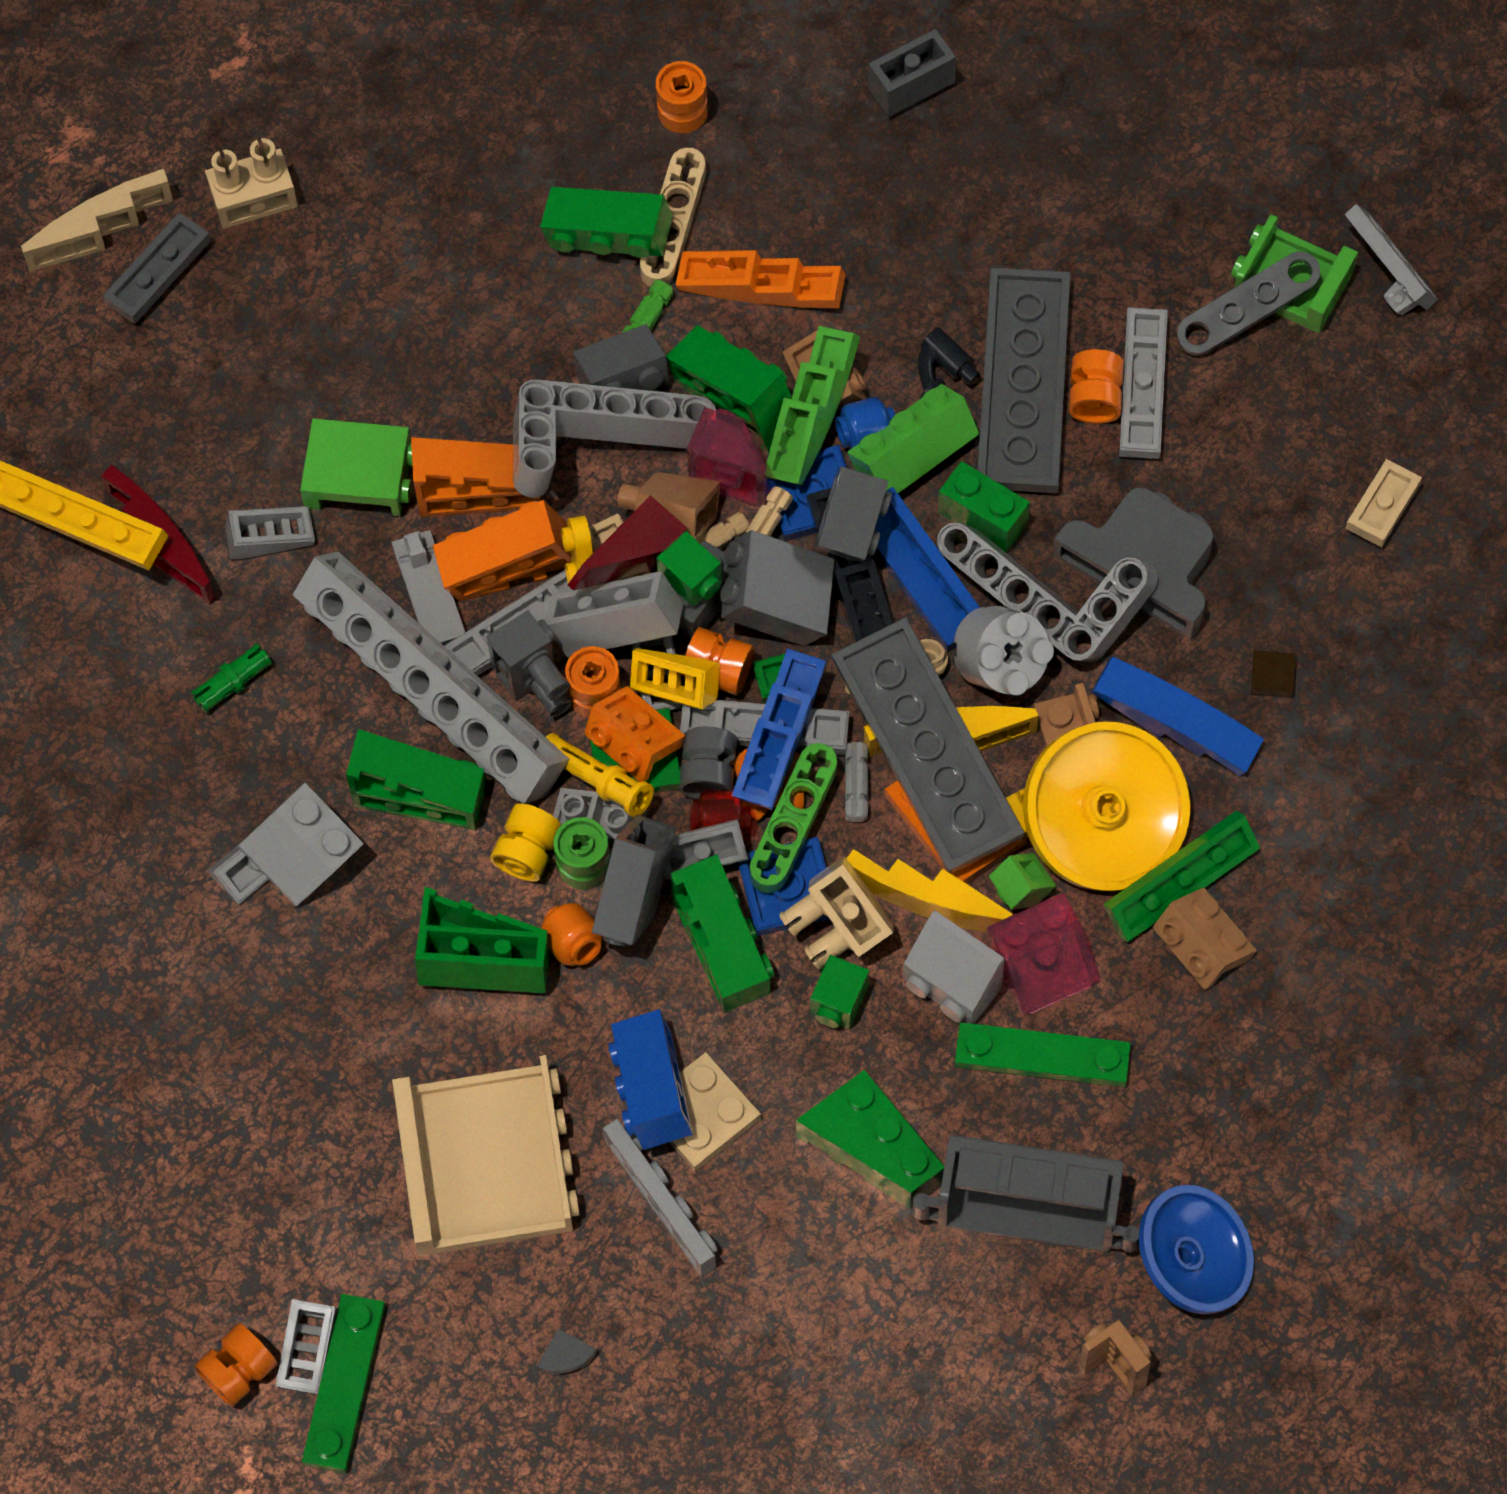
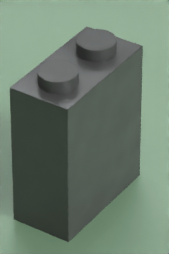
M753 530L729 542L725 552V563L727 564L725 583L720 594L721 601L723 602L721 618L802 646H806L827 635L834 568L833 558Z
M636 815L615 838L592 933L603 936L606 942L613 945H633L654 920L677 827Z

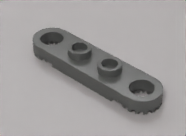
M1306 252L1291 253L1190 314L1178 326L1177 342L1180 348L1188 355L1203 356L1289 305L1317 285L1320 277L1318 261L1314 256ZM1297 262L1300 264L1304 263L1310 269L1311 277L1303 283L1293 281L1288 274L1290 266L1297 264ZM1201 325L1205 327L1209 335L1208 340L1201 345L1191 344L1185 336L1187 329L1191 326Z

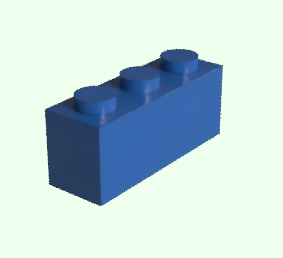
M658 1009L611 1024L614 1042L608 1043V1048L615 1068L620 1067L621 1075L615 1077V1083L622 1102H627L628 1109L622 1111V1118L628 1135H636L643 1150L693 1135L672 1032L661 1010Z

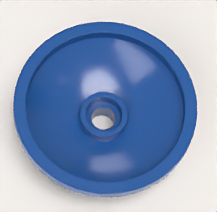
M1179 1185L1160 1193L1146 1207L1139 1228L1140 1253L1150 1279L1169 1301L1192 1313L1214 1314L1233 1306L1244 1296L1253 1275V1248L1243 1221L1227 1201L1206 1188L1195 1185Z

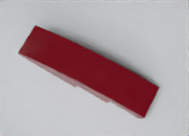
M111 464L101 475L107 495L124 506L121 509L122 512L162 528L169 535L152 565L210 605L215 600L210 581L189 543L170 517L151 497Z

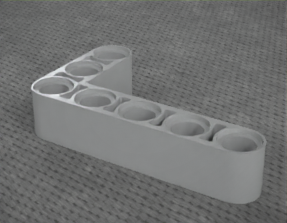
M529 380L524 382L520 387L513 417L514 487L519 493L528 497H539L548 491L556 460V436L685 449L704 447L709 441L716 415L715 405L709 399L698 395L547 380Z
M950 523L940 530L937 537V545L943 556L1007 608L1035 617L1044 627L1052 645L1067 657L1080 662L1093 663L1105 655L1152 594L1158 581L1157 572L1151 564L1136 558L1127 557L1121 559L1114 565L1078 612L979 530L961 523ZM964 532L968 539L967 546L962 552L957 553L954 548V540L958 534ZM995 557L998 562V570L993 577L988 578L985 575L984 566L990 558ZM1139 567L1142 572V580L1137 587L1131 589L1127 583V575L1131 569ZM1026 582L1029 587V595L1024 602L1018 603L1015 598V590L1020 583ZM1113 599L1117 606V612L1114 618L1106 622L1102 616V607L1107 601ZM1056 607L1060 612V621L1054 628L1050 629L1046 624V615L1051 608ZM1087 632L1092 640L1091 647L1086 653L1080 654L1076 646L1077 640L1081 634Z

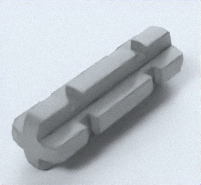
M864 742L847 743L845 752V800H847L845 801V818L849 822H865L868 819V746Z

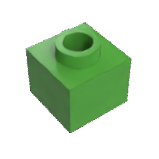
M1035 853L1010 855L989 875V878L997 888L999 898L1011 910L1035 907L1056 887Z

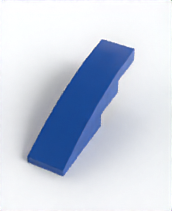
M790 649L786 650L776 682L772 684L762 716L758 718L732 793L733 798L767 809H773L813 707L827 667V661Z
M1111 657L1108 660L1091 691L1158 738L1166 734L1198 757L1206 753L1238 776L1247 772L1264 738L1230 716L1190 693L1115 657Z

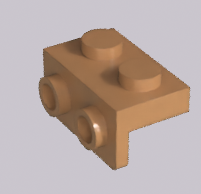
M1204 887L1172 901L1153 926L1155 932L1203 989L1212 987L1222 973L1249 961L1257 952L1244 933L1235 925Z
M1118 1320L1109 1327L1102 1323L1084 1337L1086 1343L1082 1346L1079 1369L1084 1375L1106 1362L1131 1397L1146 1387L1151 1365L1149 1358L1152 1355L1140 1336L1136 1334L1132 1337L1120 1320Z

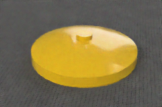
M1097 722L1079 726L1065 732L1042 751L1027 778L1023 797V814L1026 830L1036 853L1055 874L1067 882L1085 889L1115 891L1124 890L1179 851L1189 825L1190 798L1186 779L1177 760L1158 739L1146 731L1128 724Z

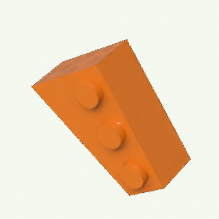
M411 437L413 482L420 518L519 510V507L525 503L541 501V496H524L514 487L512 444Z
M544 500L532 501L519 507V510L503 517H491L485 520L481 526L448 535L444 541L432 545L444 589L461 602L509 590L508 582L531 576H533L535 583L547 580V572L565 568V563L571 562L570 552H565L561 536V528L568 527L567 522Z

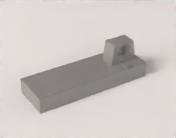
M1356 204L1344 214L1396 278L1397 281L1384 294V298L1396 313L1402 316L1418 305L1427 310L1439 300L1368 211Z
M428 530L422 533L417 531L404 535L402 539L392 541V548L417 622L443 646L464 634L465 630L454 598L444 589L432 546L435 545L431 531Z

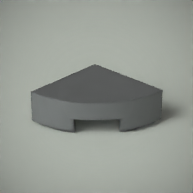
M558 1329L537 1364V1370L549 1375L572 1372L587 1366L596 1356L597 1349Z

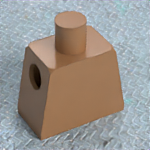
M658 472L654 473L642 487L623 483L619 490L617 505L620 508L635 511L651 495L687 527L686 531L698 541L717 519L721 482Z

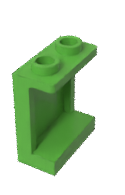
M1270 214L1264 226L1258 224L1254 229L1249 241L1251 249L1247 256L1240 255L1232 269L1231 277L1235 278L1234 288L1291 253L1300 251L1311 254L1316 258L1320 266V277L1317 285L1311 291L1275 313L1320 333L1354 273L1358 252L1343 246L1337 256L1280 230L1277 227L1278 217ZM1297 262V264L1290 266L1288 270L1289 277L1297 283L1306 282L1311 277V271L1304 263L1300 264Z
M312 418L300 488L304 506H309V509L321 510L322 500L384 505L391 507L392 516H401L403 503H410L412 480L407 479L408 469L413 467L409 427Z

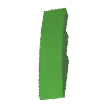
M822 326L818 327L809 363L801 362L792 399H783L764 477L802 486L835 417L861 336L852 332Z

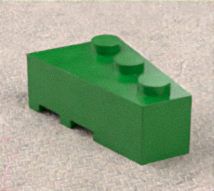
M696 325L666 355V361L675 382L691 395L705 397L715 405L716 409L720 407L735 419L732 427L741 434L748 429L756 435L762 443L761 450L769 455L783 399H792L786 384L787 376L777 365L772 363L767 365L758 360L747 348L742 347L739 349L730 344L719 332L714 331L711 333Z
M360 729L357 731L346 772L355 808L476 830L487 789L486 775L483 768L470 761L455 760Z
M718 854L670 873L673 905L723 1013L771 994L770 978L775 976L767 955L765 953L760 955L754 942L757 941L754 927L748 917L744 918L739 906V896L733 883L728 880Z
M425 886L415 955L418 985L531 993L546 992L550 957L547 930L500 913L497 916L475 909L473 903L462 899L460 903L437 895V890Z
M865 1070L796 1119L797 1138L806 1144L811 1143L830 1155V1159L841 1166L844 1164L864 1177L866 1182L909 1209L913 1208V1199L917 1194L925 1193L929 1196L942 1185L944 1165Z

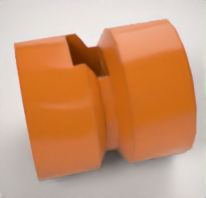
M675 61L664 66L656 77L658 118L661 124L669 131L675 133L695 131L704 124L708 116L706 77L702 69L687 61Z
M1091 349L1076 353L1072 357L1071 383L1073 386L1070 388L1069 413L1073 418L1089 424H1103L1115 421L1121 416L1122 390L1119 386H1122L1124 365L1121 356L1107 350Z
M698 627L692 636L685 656L720 663L718 689L738 696L748 678L754 659L755 646L734 638L724 643L722 634Z
M597 646L583 647L575 651L568 659L565 674L566 680L570 683L568 696L572 700L571 706L578 714L589 718L592 706L595 703L621 689L618 662L612 653L605 648Z
M238 1323L221 1339L222 1348L219 1351L211 1349L193 1366L204 1382L230 1407H234L251 1391L249 1383L251 1380L261 1381L278 1365L270 1351L241 1323Z

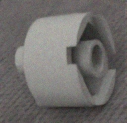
M1002 606L981 607L973 610L959 624L954 638V643H957V657L954 656V660L959 673L974 685L1003 694L1018 696L1036 684L1043 675L1054 653L1053 645L1049 641L1044 627L1035 617Z

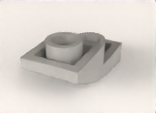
M560 788L553 816L561 824L579 817L595 820L603 826L608 836V843L614 845L615 838L634 819V817L626 814L624 807L612 800L609 802L604 801L598 796L597 792ZM646 809L640 816L646 818L648 810Z

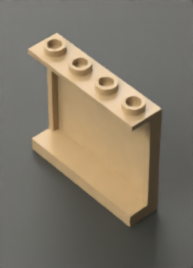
M546 1055L540 1056L541 1065L426 1084L412 1086L410 1077L392 1079L414 1241L418 1256L573 1231L571 1217L580 1216L576 1190L567 1191L565 1176L573 1175L570 1150H561L559 1135L567 1134L563 1108L556 1110L554 1108L553 1095L561 1094L557 1068L548 1069Z

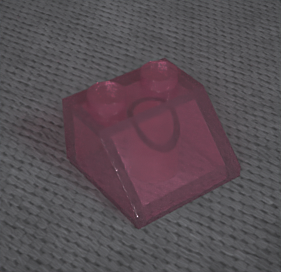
M704 407L687 446L689 477L720 481V496L760 509L762 505H766L768 502L766 500L768 496L767 466L744 421L730 411L724 409L715 411Z
M1064 893L987 927L986 945L1004 957L1003 979L1023 1017L1100 983V977L1084 930Z

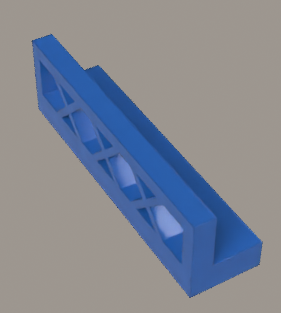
M894 487L886 490V492L892 493L885 517L878 515L874 531L880 532L875 552L948 653L957 648L954 638L959 624L970 612L980 607Z

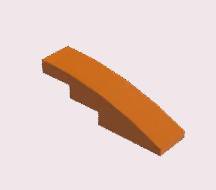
M757 250L682 251L675 286L681 291L754 304L799 308H839L846 273L842 266H803L799 258L761 259Z

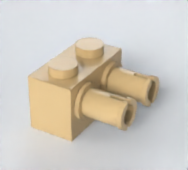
M261 138L263 145L261 149L259 148L258 141L255 140L250 146L251 157L237 161L235 153L226 149L223 150L225 157L223 160H221L219 151L213 155L211 159L213 168L205 170V174L222 229L298 207L294 186L281 148L275 149V145L271 140Z
M845 856L810 879L808 887L810 894L786 911L779 913L785 926L790 923L788 930L794 936L822 915H826L831 919L835 928L804 948L809 959L814 958L813 964L818 970L824 968L823 966H825L829 955L837 957L847 949L854 951L860 957L891 935L894 927L892 920Z

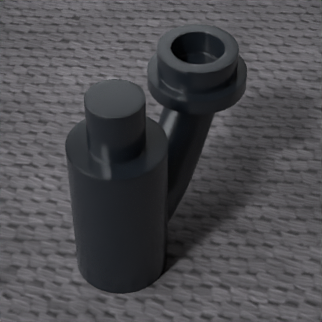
M941 328L932 330L925 337L918 356V372L923 388L920 399L927 391L936 388L940 384L946 385L941 378L935 380L934 362L954 380L962 378L969 386L974 385L980 379L981 374L973 367L974 359Z

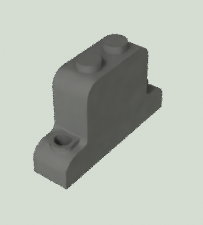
M1135 488L1128 492L1103 527L1096 528L1084 521L1074 520L1066 523L1055 537L1053 557L1099 585L1121 559L1127 557L1136 558L1151 564L1157 572L1158 581L1154 591L1140 609L1190 640L1202 624L1205 596L1191 584L1210 558L1213 532L1208 526L1207 521L1199 514L1194 512L1187 513L1174 505L1172 500L1161 492H1152L1146 488ZM1139 567L1131 569L1127 575V583L1132 589L1137 587L1142 580V572Z

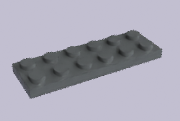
M1009 268L990 269L978 471L1011 491L1058 493L1070 272Z
M906 617L832 654V661L947 872L952 874L1024 837L1021 825Z

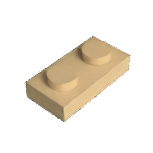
M1386 459L1347 521L1346 529L1383 547L1421 485L1422 477Z

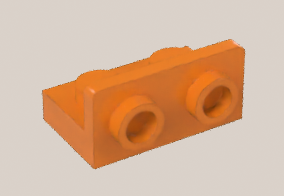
M628 686L592 706L584 732L586 737L639 782L649 779L654 763L680 749L686 736Z

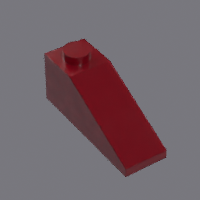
M650 495L581 565L567 586L574 591L650 572L657 565L656 557L686 531L687 527Z

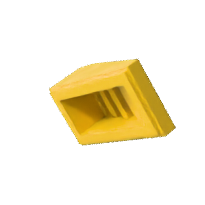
M639 648L632 651L630 689L698 709H704L716 701L718 697L720 663L702 658ZM649 664L654 665L653 681L647 680ZM665 669H669L668 683H664ZM682 673L686 674L685 686H681Z

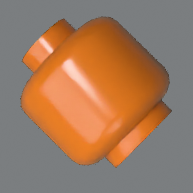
M568 903L553 907L545 915L541 926L542 929L548 931L549 951L561 964L567 966L585 965L591 962L601 949L603 936L592 933L595 919L580 904Z

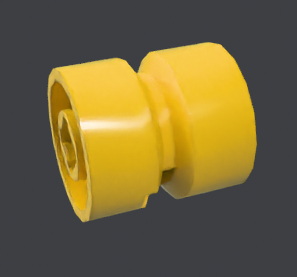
M523 803L515 804L504 825L507 834L499 836L490 855V861L502 872L514 878L528 882H537L540 880L549 860L546 851L554 849L553 839L557 829L562 825L561 822L550 813L535 806Z

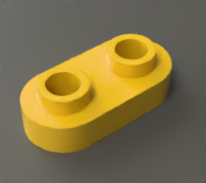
M585 515L568 518V527L561 528L565 552H570L571 562L565 563L567 583L570 582L581 565L593 554L590 530Z

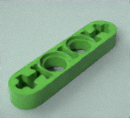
M811 744L801 753L750 863V880L753 886L761 892H776L787 882L835 778L837 756L834 750L826 744ZM821 757L825 759L826 767L819 768L814 783L809 780L812 767L811 762H816ZM797 791H806L812 795L814 802L808 808L799 809L791 804L790 797ZM784 826L791 827L797 833V839L788 845L776 842L773 834L778 828ZM773 852L778 856L776 861L777 875L771 874L768 879L762 878V870L760 868L766 869L769 866Z

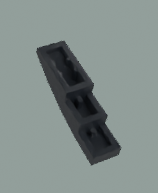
M831 488L805 496L817 534ZM823 552L824 556L834 559L832 581L854 642L893 624L874 559L867 555L863 562L857 563Z

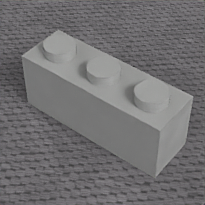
M659 571L574 591L553 594L550 600L546 623L551 629L559 647L567 657H570L575 651L583 647L597 646L610 649L676 635L684 603L663 572Z

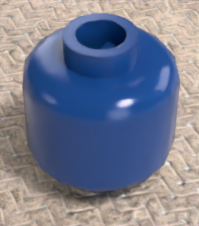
M877 397L844 405L841 408L840 416L835 418L836 431L842 447L852 449L865 436L886 428L895 415L891 406L885 407L883 402Z

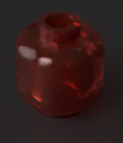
M704 790L701 792L699 799H692L690 831L738 819L741 832H749L751 807L743 806L742 800L732 797L733 791Z

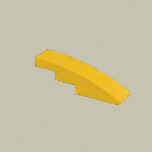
M1006 706L956 707L980 752L1037 733L1038 713L1036 708ZM868 725L864 726V743L868 746L869 757L881 754L882 751Z
M854 849L846 858L870 892L889 903L929 918L935 910L964 929L1005 936L1012 929L1013 914L943 868L932 881L899 859L887 871Z

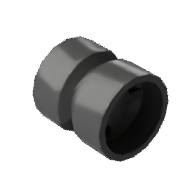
M704 726L687 730L684 733L686 736L682 752V758L687 762L681 765L679 792L690 799L705 802L729 799L733 793L734 769L731 766L736 763L738 737L728 730L717 727Z

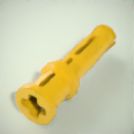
M550 733L546 736L551 743L570 759L564 769L595 787L601 799L608 802L611 800L624 807L627 815L634 818L636 815L640 816L649 807L654 794V788L650 783L636 781L628 776L626 770L621 766L605 765L588 753L563 740L555 733Z

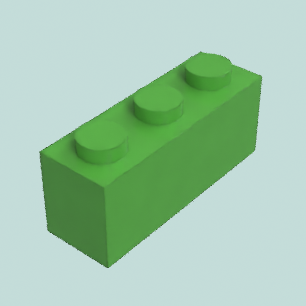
M940 384L936 388L927 391L921 399L906 410L894 415L886 428L865 436L859 444L847 453L855 471L887 480L889 482L886 490L894 487L896 492L899 493L978 436L979 431L965 398L947 386Z

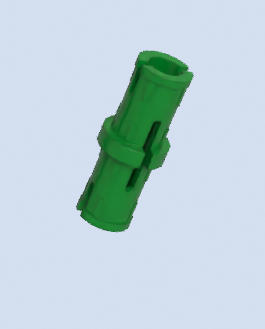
M255 643L253 647L230 664L223 663L218 667V673L190 692L199 707L202 706L203 712H209L210 709L233 692L237 694L245 689L243 685L272 665L267 653L263 649L260 651L261 646Z

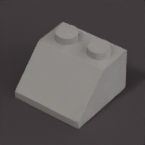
M304 783L237 847L296 907L364 843Z
M934 910L903 964V980L906 981L907 988L918 997L925 999L928 996L940 1004L941 1011L953 1021L961 1022L963 1020L966 1023L975 1024L1002 989L1004 957Z

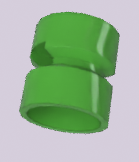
M586 817L573 818L564 822L557 829L553 839L557 872L562 881L569 887L586 890L599 886L605 880L610 861L608 836L603 826L595 820Z

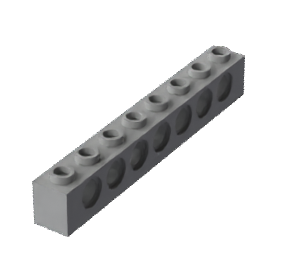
M333 552L315 556L293 593V596L304 605L305 611L311 616L320 619L332 630L333 636L338 641L351 647L361 657V661L367 667L376 670L389 682L393 691L405 696L418 708V712L423 718L435 723L447 734L448 740L453 745L466 751L476 760V764L485 770V773L497 779L505 787L509 796L523 804L547 797L570 759L341 553Z

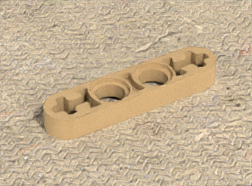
M679 149L670 160L660 194H664L666 201L672 195L683 194L689 199V202L682 208H674L669 205L673 214L670 227L676 229L679 232V236L673 241L666 242L663 253L664 268L660 269L659 274L652 273V268L657 266L659 256L648 255L640 259L641 277L647 286L651 287L656 280H661L670 285L676 277L682 251H684L706 177L705 158L697 149ZM687 163H693L694 168L690 169L687 177L688 183L682 181V168H685Z

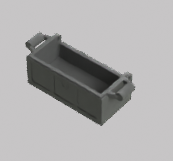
M952 1135L949 1136L940 1197H929L925 1193H919L913 1199V1215L916 1219L934 1220L938 1222L940 1227L1107 1253L1111 1251V1248L1123 1249L1125 1252L1132 1253L1138 1248L1139 1229L1136 1226L1129 1225L1123 1227L1115 1224L1124 1162L1120 1160ZM930 1207L939 1208V1211L932 1210ZM1113 1235L1122 1236V1239L1113 1238Z

